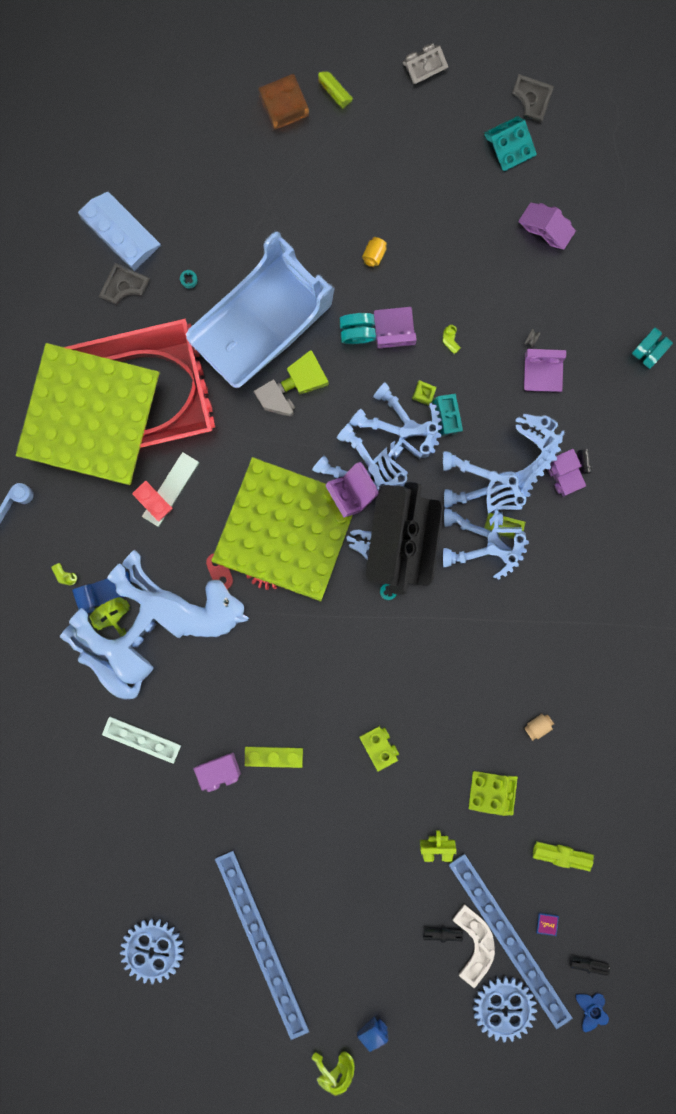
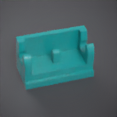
M456 394L437 396L433 399L432 404L436 405L435 411H439L437 418H441V422L438 423V425L442 426V429L438 430L441 437L462 432L463 428Z

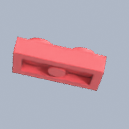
M147 481L132 493L159 522L173 509Z

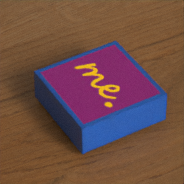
M539 913L536 932L556 936L559 916Z

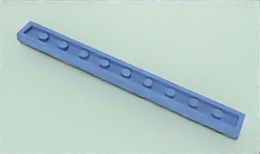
M234 851L216 857L215 860L290 1039L292 1040L308 1033L307 1024Z
M462 854L450 862L448 865L555 1028L558 1029L573 1019L466 855Z

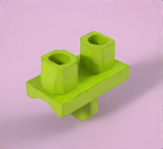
M436 830V836H429L428 840H420L421 854H423L425 862L434 861V854H442V861L452 862L453 855L456 854L455 840H448V836H441L440 830Z

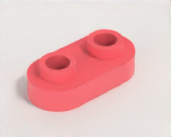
M213 553L206 561L212 580H220L221 577H226L227 581L224 585L229 589L233 584L231 572L225 566H213Z

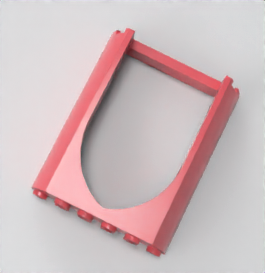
M186 319L64 347L119 362L140 357L161 358L178 365L192 378L191 392L182 409L164 424L145 430L140 448L210 432L212 428H215L213 416L210 417L209 414L213 412L209 398L205 397V394H208L207 385L204 379L201 380V376L204 375L200 360L197 361L196 358L200 357L199 352L186 338L187 331L192 327L191 323L187 324Z

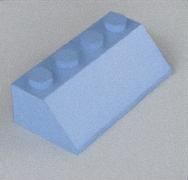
M109 192L91 199L78 212L83 221L133 271L161 246Z

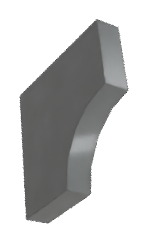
M518 74L512 94L523 103L524 118L542 123L554 86Z
M115 262L99 297L118 305L121 299L127 296H143L150 278Z

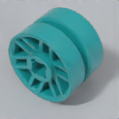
M355 313L340 317V328L344 330L341 332L342 343L362 344L375 341L376 331L374 328H371L375 326L374 314Z
M656 327L631 353L638 360L646 355L642 363L649 369L673 344L668 337L658 341L662 332Z

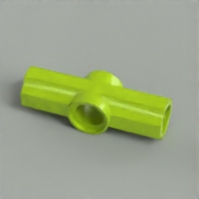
M538 841L534 845L533 858L537 860L552 862L554 865L564 868L573 867L591 871L594 861L593 854L576 851L571 847L563 845L555 846Z

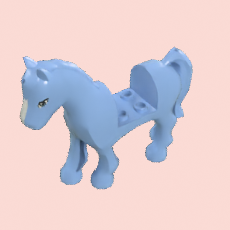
M133 550L123 561L122 565L118 564L107 577L108 580L115 583L116 592L120 596L131 598L140 604L139 614L128 632L115 640H108L100 636L88 622V613L81 608L69 621L70 625L62 632L60 638L68 642L73 650L80 652L78 662L89 666L95 672L101 684L117 698L134 699L138 696L142 680L151 673L154 667L133 647H138L143 642L144 638L142 636L154 629L157 625L155 621L159 622L177 638H180L182 635L218 637L229 633L239 622H246L249 618L243 614L244 605L234 596L230 595L224 583L220 580H210L207 582L205 587L207 597L205 608L189 604L180 596L161 589L143 572L141 556L136 550ZM125 568L130 571L131 582L137 584L142 590L135 588L129 583L125 576Z

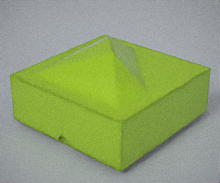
M419 380L412 399L429 406L432 403L437 387Z

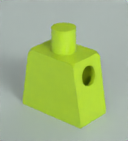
M312 350L287 368L290 377L281 382L285 392L296 387L300 395L329 385Z

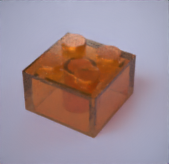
M294 74L259 88L261 100L274 130L309 116L307 103Z

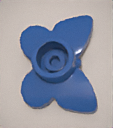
M596 993L592 998L588 994H577L575 996L576 1001L585 1011L582 1025L584 1032L595 1029L597 1024L606 1025L609 1022L608 1015L602 1009L605 1004V998L602 994Z

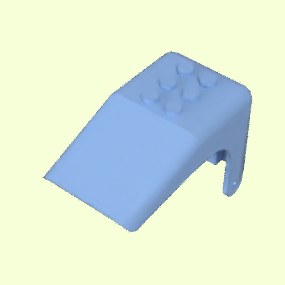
M276 231L265 241L264 256L254 270L189 328L186 338L230 385L238 388L289 347L330 308L334 288L320 275L314 278L297 260L294 249Z

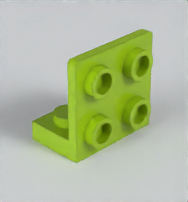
M474 771L469 809L502 816L513 815L518 777Z

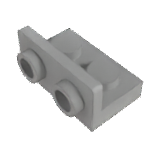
M433 43L423 47V51L418 54L416 52L408 54L406 60L402 61L403 65L407 67L413 84L448 68L441 47L433 45Z

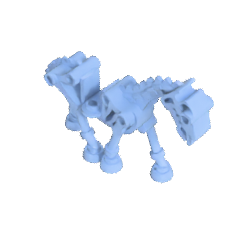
M385 382L373 397L378 400L382 399L384 402L388 401L389 407L394 408L405 425L400 428L380 421L375 417L368 420L365 417L364 411L359 409L337 436L338 440L351 442L353 449H357L368 466L367 473L370 478L371 476L374 478L373 483L377 490L383 485L404 487L408 472L393 461L392 457L396 460L404 449L401 446H404L419 460L427 458L430 452L435 453L433 447L434 445H439L436 439L441 437L438 430L442 429V426L438 425L441 422V418H437L439 411H435L436 405H432V403L429 405L432 422L428 421L424 424H418L414 420H410L399 404V399L391 395L392 392L389 391L390 388ZM352 426H359L360 428L373 427L372 429L375 430L380 428L397 434L400 438L396 445L395 441L390 444L389 454H387L386 447L372 460L362 444V439L355 436ZM412 436H423L426 438L424 443L421 444L419 451L404 439ZM325 455L322 456L312 469L317 473L334 475L335 478L344 477L348 472L342 470L340 466L331 467ZM382 459L385 461L386 468H387V470L389 471L390 475H391L394 479H392V478L387 474V472H386V470H385V468H384V466H383ZM353 530L350 532V535L353 537L360 535L363 540L367 538V541H370L372 531ZM348 535L347 542L354 543L349 544V547L362 554L365 559H368L370 542L364 544L365 541H356Z
M523 414V417L527 418L526 420L521 417L516 419V422L528 423L530 427L536 426V430L541 429L540 432L545 434L544 438H541L542 435H536V431L531 432L532 429L530 428L524 430L522 425H516L517 430L521 434L535 442L542 450L541 454L531 465L516 473L513 471L501 473L488 471L469 464V461H463L450 452H443L444 471L458 466L462 472L468 471L491 480L487 487L469 493L460 492V495L453 493L449 489L444 490V526L449 527L453 523H458L463 531L466 529L488 537V544L485 548L467 553L460 551L459 554L444 548L443 567H449L452 564H456V562L466 563L467 560L488 554L501 557L506 563V566L493 576L499 580L501 575L506 577L508 571L513 572V566H519L517 561L524 559L521 554L527 552L524 545H528L529 541L526 540V534L522 531V527H499V525H503V512H499V509H522V506L526 503V497L531 495L528 490L533 489L531 483H536V477L538 475L543 476V470L551 469V461L557 460L555 454L561 451L558 444L562 443L564 431L562 430L558 435L554 433V429L558 426L554 419L546 415L534 416L530 414ZM506 487H511V488H512V489L504 490V491H502V492L497 493L498 491H500V490L503 489V488H506ZM515 494V496L504 498L496 504H492L498 498H501L506 495ZM487 495L488 514L495 510L489 520L490 526L494 522L493 530L490 531L470 523V520L467 518L465 520L448 507H452L457 502L466 504L469 500ZM498 532L515 533L514 546L512 548L509 547L499 537Z

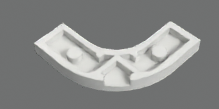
M464 904L452 920L469 933L473 938L475 946L471 959L459 973V976L475 988L493 962L495 954L494 939L486 922Z

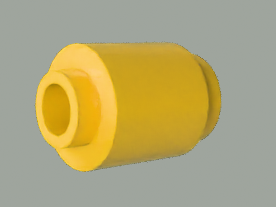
M373 237L368 242L362 255L364 263L370 267L378 266L386 251L385 246L387 243L378 237Z

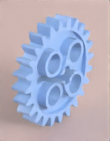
M150 919L149 924L143 920L141 927L136 923L134 925L135 930L131 928L128 930L131 936H124L127 942H123L121 946L126 949L122 950L120 954L126 957L121 962L128 963L124 969L131 968L130 976L136 973L137 981L140 977H143V983L150 979L151 984H154L157 978L161 983L163 980L162 976L168 980L170 978L169 972L175 974L176 970L174 967H180L181 964L177 960L183 959V956L179 955V953L184 951V948L179 947L183 941L177 940L179 933H172L174 927L167 929L168 922L162 926L160 919L156 924H154L153 919ZM140 936H148L150 942L148 944L142 943ZM162 939L166 940L169 947H160L159 941ZM138 946L144 950H137L135 947ZM151 947L154 948V955H150L149 950ZM160 953H168L169 956H165ZM136 955H143L145 962H137ZM161 959L164 962V966L157 967L154 961Z
M504 976L503 982H500L498 977H496V983L489 980L490 986L487 987L483 984L482 986L485 991H477L480 998H474V1001L478 1003V1005L473 1006V1009L478 1011L474 1014V1017L480 1018L476 1022L477 1025H483L481 1028L482 1032L488 1030L487 1035L489 1038L494 1034L496 1041H498L500 1036L503 1042H506L507 1037L514 1041V1035H517L520 1039L521 1031L527 1034L526 1026L533 1027L529 1021L536 1020L535 1016L532 1015V1013L537 1012L536 1008L531 1007L536 1004L535 1000H530L533 997L532 992L527 993L529 990L527 986L521 988L522 981L515 984L513 977L510 982H508L506 976ZM493 995L500 996V1000L497 1003H492L490 999ZM512 996H519L520 1000L517 1003L513 1004L510 1002ZM507 1005L508 1009H506V1013H503L501 1009H504V1006ZM522 1008V1011L511 1010ZM492 1015L500 1016L499 1021L495 1023L491 1022L490 1018ZM513 1015L519 1016V1020L516 1023H511L509 1020Z

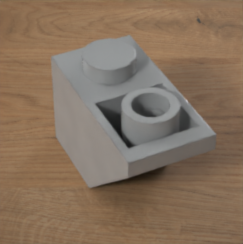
M273 379L254 391L264 410L290 417L294 415L292 410L295 407L290 399L286 400L283 396L285 390L280 382L276 384Z

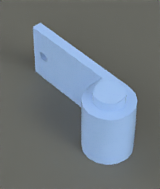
M22 483L13 485L0 506V523L14 501L21 504H28L32 501L34 493L29 486Z

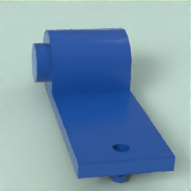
M126 571L125 576L132 585L128 571ZM108 579L72 590L78 610L82 608L87 613L93 612L95 607L117 597H124L116 592L115 583Z

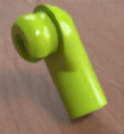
M449 325L443 331V343L455 354L461 347L454 341L455 333L457 332L456 327Z

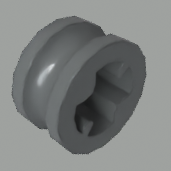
M532 328L524 344H530L533 348L540 332L536 333Z

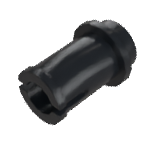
M589 449L577 451L581 464L579 468L581 474L592 473L591 469H593V466H591Z

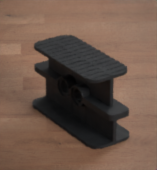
M406 482L404 487L383 485L378 490L367 559L366 578L370 582L390 585L389 591L393 594L404 595L407 591V584L428 586L434 578L443 504L439 500L420 497L421 484L416 482Z

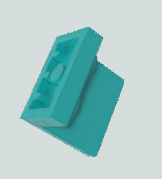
M518 116L484 132L486 139L493 143L499 163L504 171L537 155L526 121Z

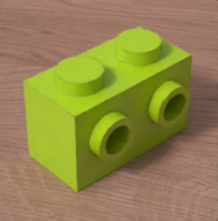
M377 726L359 736L377 771L398 761L396 756L399 753L395 745L390 746L387 740L390 736L385 728L381 729L380 726Z

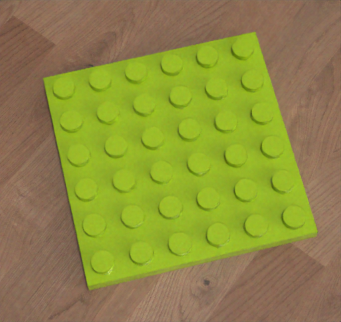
M46 343L16 456L130 485L160 373Z
M252 457L213 555L212 562L322 601L353 515L345 518L342 516L325 483Z

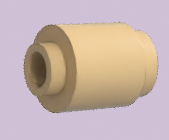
M540 714L528 722L524 729L533 741L536 738L540 739L553 730L551 726L554 723L548 714L546 716Z

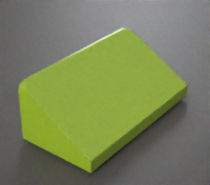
M320 72L318 74V82L341 108H344L353 100L331 73Z

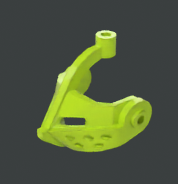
M122 597L107 601L90 614L91 624L98 631L113 625L121 637L124 636L127 632L125 628L121 629L117 622L125 613L131 610L129 603ZM114 610L118 611V613L112 616L110 615V613ZM106 616L107 619L102 622L101 619Z
M343 1051L339 1055V1062L336 1068L329 1073L322 1063L323 1057L318 1053H314L312 1060L316 1062L323 1074L317 1078L319 1085L334 1095H340L345 1092L354 1075V1062L350 1054ZM341 1073L342 1077L338 1084L336 1081L339 1077V1074Z

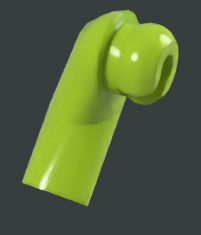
M60 563L51 567L59 583L69 586L76 583L77 575L64 572Z

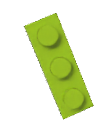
M245 747L244 766L302 768L303 748Z

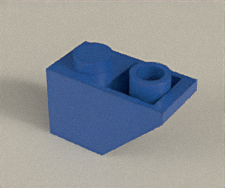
M373 1017L357 1032V1038L371 1052L388 1042V1031L386 1030L388 1027L381 1019L377 1020Z

